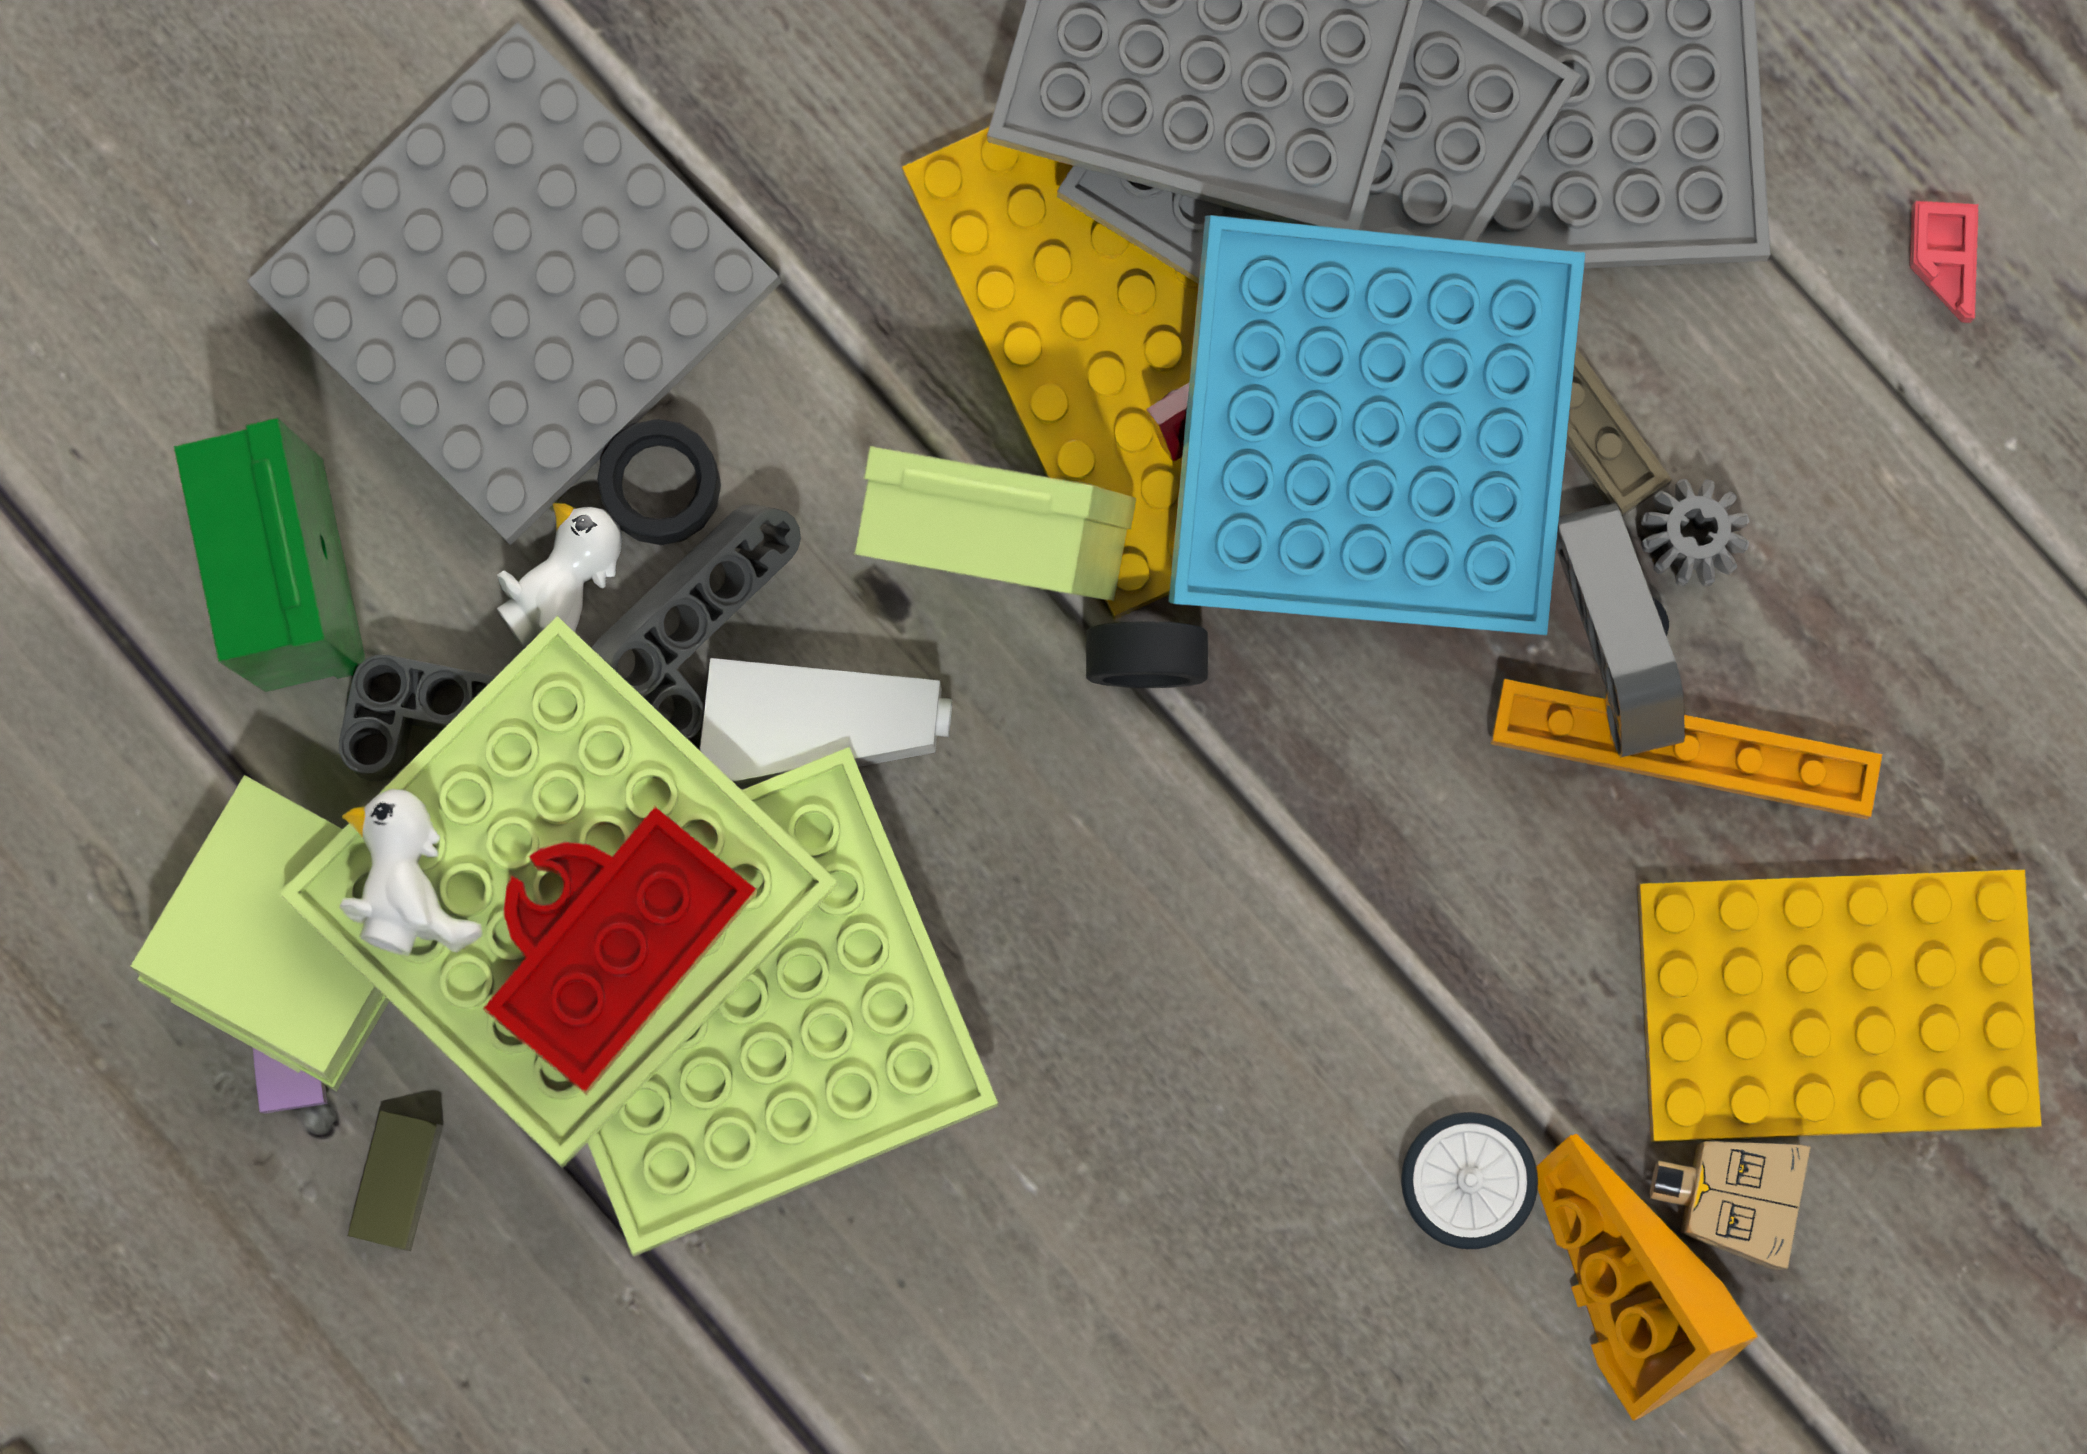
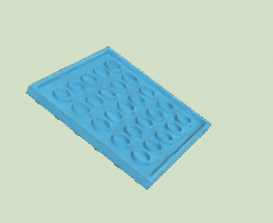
M1211 215L1205 216L1169 602L1183 605L1547 635L1585 253Z

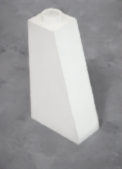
M710 658L700 751L740 789L751 787L850 747L858 767L935 753L937 736L949 737L952 699L941 698L942 688L940 680Z

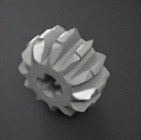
M1687 479L1679 480L1675 485L1676 499L1669 493L1659 491L1655 495L1653 502L1660 513L1647 512L1641 520L1642 526L1658 533L1643 540L1641 543L1643 552L1652 553L1662 550L1664 554L1656 562L1653 569L1658 574H1662L1671 563L1678 566L1675 579L1676 584L1679 586H1685L1688 583L1693 569L1696 570L1698 579L1704 587L1712 585L1715 581L1714 567L1720 572L1730 575L1737 568L1736 561L1730 553H1744L1749 546V541L1746 538L1733 533L1746 527L1749 523L1748 515L1743 513L1728 515L1727 510L1736 501L1737 496L1730 491L1724 494L1719 502L1711 498L1715 489L1714 481L1704 480L1697 496L1694 495L1691 484ZM1689 520H1693L1696 529L1707 528L1709 532L1701 546L1697 545L1694 537L1688 536L1683 538L1681 534Z

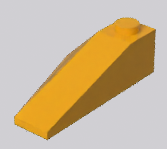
M1578 1134L1568 1136L1536 1166L1538 1192L1555 1242L1558 1246L1567 1249L1579 1283L1571 1287L1578 1307L1586 1305L1598 1339L1597 1343L1591 1344L1597 1365L1633 1421L1642 1418L1721 1369L1758 1337L1723 1282Z

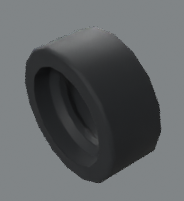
M661 419L635 423L615 436L601 457L597 477L601 501L614 521L619 524L620 529L637 541L656 545L685 541L704 528L717 509L721 489L716 460L701 436L681 423ZM655 446L675 448L687 456L695 468L697 478L695 495L688 506L675 516L662 519L645 517L632 509L624 497L622 487L624 470L632 457L646 448Z
M1155 621L1116 622L1092 626L1086 632V679L1095 684L1125 688H1173L1202 684L1208 679V631L1200 626Z

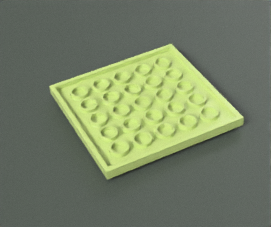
M557 616L380 792L382 793L389 789L405 790L424 803L430 815L431 824L439 835L440 840L433 844L438 852V856L427 857L422 854L418 865L432 883L440 908L452 919L467 920L481 924L482 936L458 953L450 951L436 940H424L416 936L408 956L383 950L362 940L359 936L364 924L351 920L340 908L343 899L355 898L362 900L364 886L372 867L371 853L362 836L350 823L279 894L563 1168L838 886V881ZM657 807L755 887L757 894L586 1096L483 1009L525 959L524 955L510 938L503 914L506 887L511 876L524 883L527 896L532 902L539 905L554 903L563 892V879L553 872L538 871L530 861L529 855L541 848L562 842L590 844L613 856L651 810Z
M850 747L742 790L838 881V886L587 1142L633 1256L998 1107V1101Z

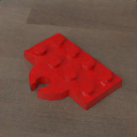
M657 807L651 810L613 856L590 844L562 842L541 848L529 855L530 861L538 871L553 872L563 879V892L554 903L539 905L532 902L527 896L524 883L511 876L506 887L503 914L510 938L524 955L525 959L483 1009L586 1096L757 894L755 887Z

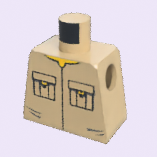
M1702 1142L1697 1144L1692 1167L1659 1160L1656 1162L1651 1182L1650 1198L1685 1206L1681 1224L1682 1234L1770 1269H1788L1811 1147L1793 1144Z

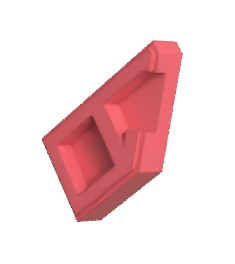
M1915 201L1911 212L1910 268L1961 322L1971 323L1975 318L1978 204Z

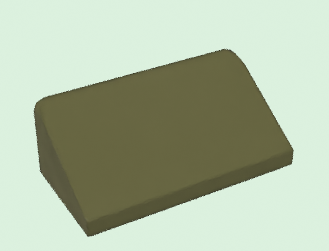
M385 1111L379 1112L348 1232L349 1237L406 1251L412 1250L443 1130L442 1125Z

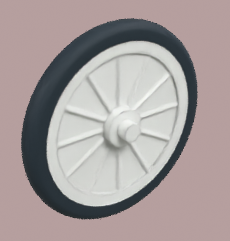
M1463 1112L1436 1120L1422 1130L1415 1138L1403 1162L1401 1188L1410 1215L1427 1235L1450 1247L1468 1250L1482 1249L1506 1240L1518 1231L1527 1220L1537 1196L1538 1173L1530 1148L1511 1126L1490 1115Z

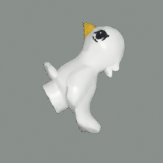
M552 503L556 518V536L554 548L549 558L530 570L519 582L506 571L497 574L502 590L510 598V600L499 606L497 610L523 649L557 616L575 632L583 607L584 583L593 579L595 584L600 588H604L606 577L615 576L616 561L621 552L623 538L619 524L614 521L606 510L595 507L576 509L566 503Z
M389 789L378 794L365 807L353 808L342 816L362 836L371 853L372 867L364 886L362 900L346 898L343 899L340 905L344 914L351 920L364 924L359 936L362 940L383 950L408 956L416 936L424 940H436L450 951L456 953L482 936L481 924L467 920L452 919L440 908L432 883L418 865L422 854L427 857L438 856V852L433 844L440 840L439 835L431 824L430 815L423 802L408 791Z

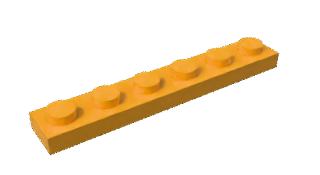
M1504 679L1502 682L1491 745L1866 820L1872 816L1883 754L1684 715L1685 740L1683 743L1620 758L1609 728L1606 699Z

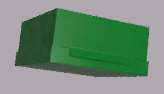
M278 417L248 424L244 430L174 446L218 662L265 692L332 676L340 679L354 675L357 667L366 658L323 459Z

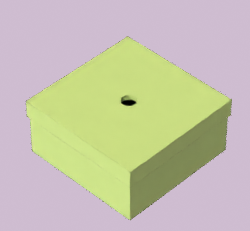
M870 446L864 479L868 480L855 555L1114 601L1126 532L1132 526L1136 498L1087 484Z
M244 775L141 947L131 967L138 973V980L143 985L170 999L173 1004L298 1073L300 1071L305 1072L337 1092L388 1005L389 1000L285 901L279 893L343 829Z

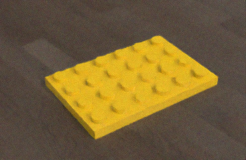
M2025 870L1646 883L1637 886L1651 1142L2019 1129L2042 1126Z

